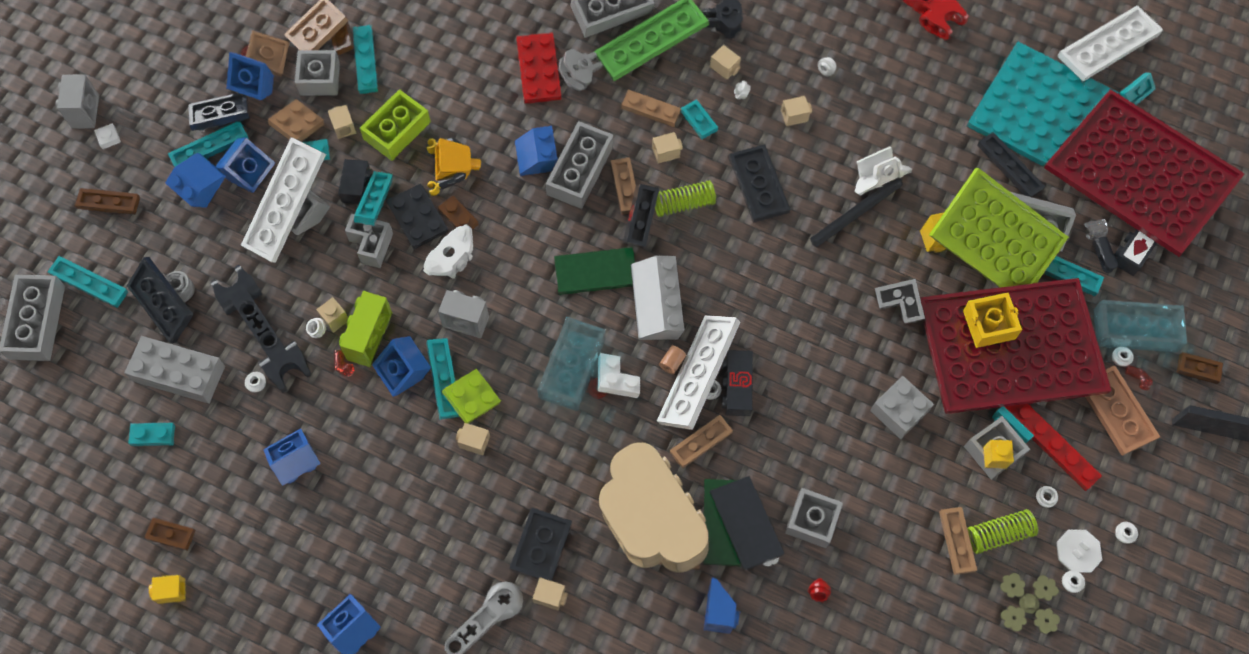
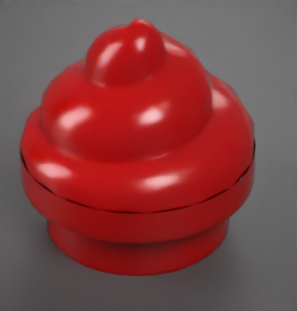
M818 578L809 586L810 597L814 601L824 602L830 596L831 588L822 578Z

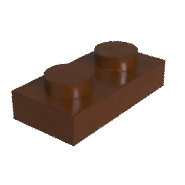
M347 22L331 37L333 48L336 50L337 55L354 49L349 23Z
M451 196L438 206V210L455 228L467 224L473 230L479 225L478 221L454 196Z
M1185 352L1179 354L1178 374L1215 384L1221 382L1222 362Z
M152 518L144 538L152 542L188 551L196 530Z

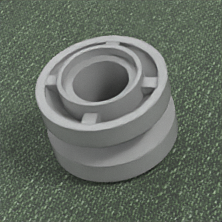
M174 271L165 276L183 302L188 301L193 296L195 286L184 272Z

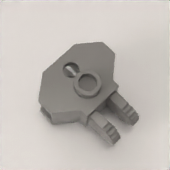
M574 49L565 52V56L559 61V72L569 87L577 91L585 89L592 81V73L603 67L602 62H597L594 65L591 62L597 57L596 52L588 55Z

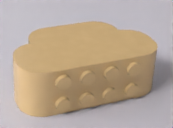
M633 443L620 450L611 461L610 471L613 479L605 484L599 495V504L604 520L627 558L634 565L650 568L662 563L673 572L689 571L699 565L708 553L709 543L708 530L705 524L706 519L700 510H695L693 506L694 500L688 492L684 493L681 487L683 484L677 474H672L670 470L671 465L665 456L661 458L657 450L649 444Z

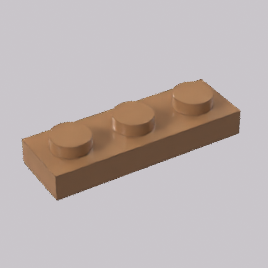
M628 90L621 108L675 127L681 113V108L631 90Z
M630 157L611 160L621 215L629 214L636 187Z
M719 415L672 448L670 454L683 469L732 434L733 430L722 416Z
M962 507L940 510L939 514L954 575L976 572V562Z

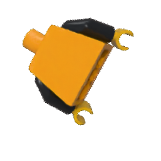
M453 137L440 138L437 142L434 139L428 140L429 146L427 150L430 154H435V177L438 180V183L434 181L428 182V188L435 187L429 191L430 195L436 196L440 192V188L443 190L462 182L468 177L471 170L480 169L481 160L471 158L470 147L462 144Z

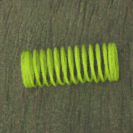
M707 180L705 183L688 185V187L685 185L684 188L680 187L675 190L672 188L671 191L668 189L667 192L665 190L663 192L659 191L655 205L658 217L664 216V211L668 215V209L669 213L672 214V208L675 214L677 209L678 212H681V208L685 211V206L689 211V204L692 210L694 206L697 209L698 204L701 208L702 203L706 207V201L709 206L715 205L716 195L713 184L710 180ZM668 191L671 195V202L668 196ZM664 192L666 194L667 204L664 198ZM660 194L662 196L663 206L661 203Z
M1025 509L1000 519L996 518V520L987 521V523L983 522V524H978V526L968 527L967 530L974 553L979 554L983 553V551H988V549L997 548V546H1005L1006 543L1010 544V542L1014 543L1024 538L1028 539V537L1037 536L1038 525L1031 511ZM1025 512L1030 516V518H1031V520H1032V523H1033V526H1034V534H1033L1032 524H1031V522H1030L1028 516L1025 514ZM1026 519H1027L1028 522H1029V525H1030L1031 530H1030L1029 527H1028V524H1027V522H1026ZM1005 520H1006L1007 523H1008L1009 530H1008V528H1007V526H1006V524H1005ZM996 523L999 525L1000 533L996 527ZM987 526L990 528L991 536L988 532ZM983 528H984L985 531H986V535H987L988 541H989V543H990V545H991V548L988 546V542H987L986 536H985V534H984V532H983ZM970 530L972 531V536H973V540H974L975 546H974V544H973V542H972V539H971ZM978 530L981 531L983 541H982V539H981V536L979 535V531H978Z

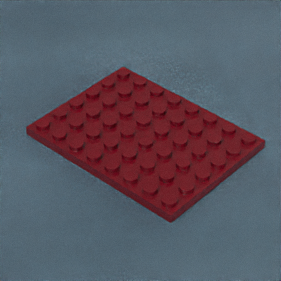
M1111 89L1044 166V169L1178 257L1181 256L1245 175L1242 171Z
M1079 278L920 297L925 317L923 323L945 414L1109 394L1112 391ZM1009 293L1014 308L1018 309L1017 317L1022 331L1015 340L976 348L963 312L965 306L970 300Z

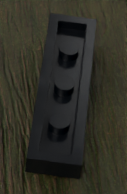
M994 132L978 142L977 146L1024 196L1033 198L1044 190V184Z

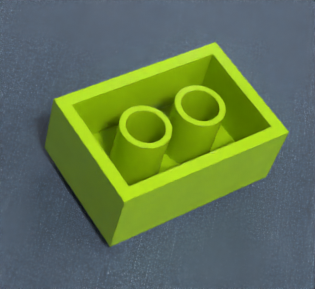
M399 89L360 127L363 139L393 161L431 121L428 110Z
M363 291L361 297L356 299L355 311L353 315L349 316L346 332L342 333L339 339L340 348L348 361L367 367L371 366L393 314L386 297Z

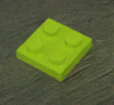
M477 368L442 391L464 423L467 424L501 402Z

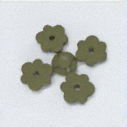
M1012 573L1010 576L1005 575L1003 582L1000 584L1001 591L1007 593L1009 598L1014 596L1021 598L1019 601L1020 608L1009 606L1007 610L1001 612L1004 626L1006 628L1011 627L1013 631L1018 632L1022 629V625L1027 623L1026 618H1024L1025 613H1035L1037 619H1035L1034 624L1039 627L1041 633L1055 632L1057 624L1060 622L1059 616L1053 614L1051 609H1046L1045 611L1042 609L1038 610V599L1044 598L1046 601H1050L1052 597L1058 595L1059 590L1055 586V580L1048 579L1044 575L1039 576L1037 581L1033 583V588L1036 589L1034 596L1033 594H1024L1025 582L1020 580V576L1017 573Z

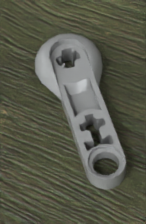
M506 581L492 586L483 606L445 642L447 654H464L497 622L518 614L523 604V594L519 587ZM502 595L504 597H507L508 595L511 597L510 599H508L510 602L508 605H506L505 603H503L502 605L499 604V602H501L500 597ZM469 626L472 628L476 626L475 631L477 634L475 636L469 635L466 638L469 643L465 645L459 635L462 633L463 637L468 634L467 628ZM453 641L461 643V650L457 653H452L449 650V645Z

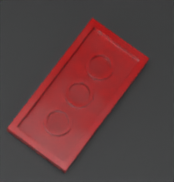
M553 33L516 36L524 104L562 100Z

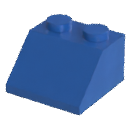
M233 52L229 53L226 89L258 100H262L272 94L274 76L267 64Z
M552 126L533 128L515 140L520 176L553 171L558 160Z
M245 137L235 140L216 165V168L226 175L225 178L228 181L254 193L275 162Z
M196 153L175 166L165 184L190 206L206 208L226 175L200 153Z
M410 336L392 339L372 364L393 397L420 382L431 369V366Z
M301 428L264 449L268 463L282 486L286 483L294 482L298 476L305 472L313 471L320 464L317 455Z
M712 578L708 588L704 630L730 634L732 629L738 625L740 612L736 611V603L719 581Z
M351 594L317 624L323 634L341 654L357 653L360 647L368 639L374 637L381 628Z

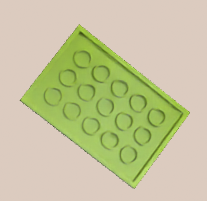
M980 168L974 169L929 234L930 237L999 288L1037 283L1069 238Z

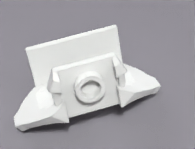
M887 147L857 161L860 179L856 184L855 192L861 196L872 189L882 187L883 184L911 173L912 169L901 165L902 162L896 156L893 157L892 148Z
M465 224L464 226L457 227L445 236L440 244L428 254L423 271L428 275H448L455 279L458 271H463L468 260H472V228ZM450 248H453L455 250L453 256H444L450 250Z

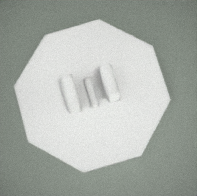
M1067 530L1056 542L1058 560L1070 571L1091 573L1102 561L1100 542L1087 530Z

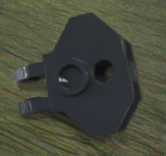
M723 0L715 8H706L701 11L709 22V25L704 28H715L716 31H720L727 39L735 38L740 33L743 13L742 4L738 0Z

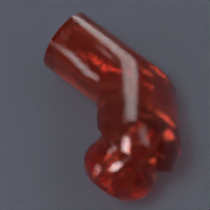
M334 351L335 371L345 377L353 375L355 368L352 364L349 365L344 362L343 351Z
M1131 365L1126 367V375L1139 379L1141 381L1139 383L1141 389L1150 390V386L1153 385V379L1145 370Z

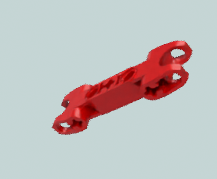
M902 0L922 15L919 18L921 26L941 39L948 40L953 32L946 21H953L959 25H964L969 18L966 11L956 0Z

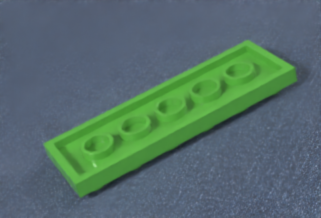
M680 0L594 52H596L599 62H602L603 67L613 81H616L708 26L709 22L693 0Z

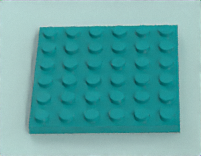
M1017 41L966 126L984 136L994 132L1009 149L1044 167L1111 88L1092 78L1082 81L1068 66Z

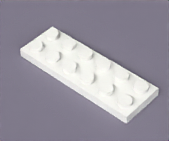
M1135 6L1059 52L1058 57L1082 81H1085L1159 36L1163 29L1140 7Z
M292 137L290 138L241 246L276 263L326 156L325 153Z
M705 315L657 419V422L661 425L693 430L739 327L740 321L737 318Z

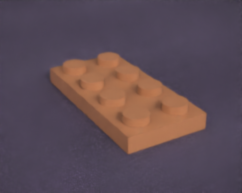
M1112 366L1106 369L1112 391L1109 394L1086 396V399L1123 456L1160 438V435L1116 366Z

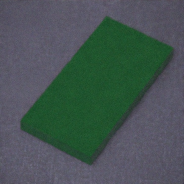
M633 247L554 256L559 295L633 287L631 265L635 263Z
M704 479V517L708 530L709 549L706 558L703 560V565L741 566L710 495L711 490L737 480Z

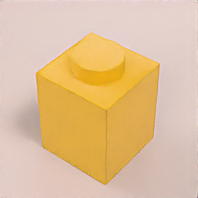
M990 440L983 447L985 468H1008L1014 462L1012 440Z
M180 575L152 578V585L149 586L150 598L158 604L185 601V578Z

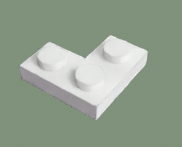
M600 353L598 357V391L638 398L640 395V377L620 373V356Z

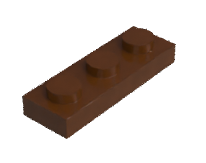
M80 188L75 206L77 209L136 215L140 196L136 193Z

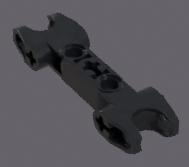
M237 265L234 268L238 279L233 286L222 287L217 280L210 281L215 298L227 316L238 310L268 356L259 361L258 364L268 379L284 393L287 391V387L284 384L283 378L288 370L299 369L307 378L312 374L307 365L306 358L295 341L285 346L282 344L254 302V299L263 295L252 276L240 265ZM254 310L252 314L247 315L249 311ZM259 322L263 328L258 329L256 324ZM270 341H275L273 345L267 346Z

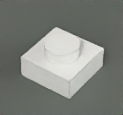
M113 123L94 130L102 149L121 142Z

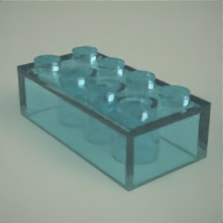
M1101 300L1094 308L1095 335L1099 347H1126L1137 350L1178 352L1187 344L1184 306Z
M566 317L537 389L538 398L578 411L606 339L605 329Z

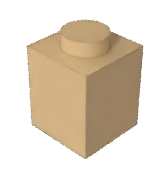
M723 45L711 57L710 67L727 80L732 75H736L740 70L741 58Z
M805 96L783 100L781 113L786 126L808 122L809 116L812 113V107L810 102L807 103Z
M346 105L328 110L338 139L356 133Z
M675 132L654 137L652 141V149L658 164L680 158V151L683 149L680 138L677 139Z
M333 297L316 309L320 318L325 321V324L333 333L347 323L348 316Z
M464 423L462 429L459 428L456 435L459 448L482 456L490 439L489 430Z
M539 578L533 602L559 611L560 605H565L568 593L565 592L564 585Z

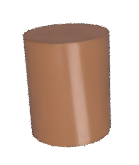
M672 345L660 361L659 366L665 372L675 374L686 358V353Z

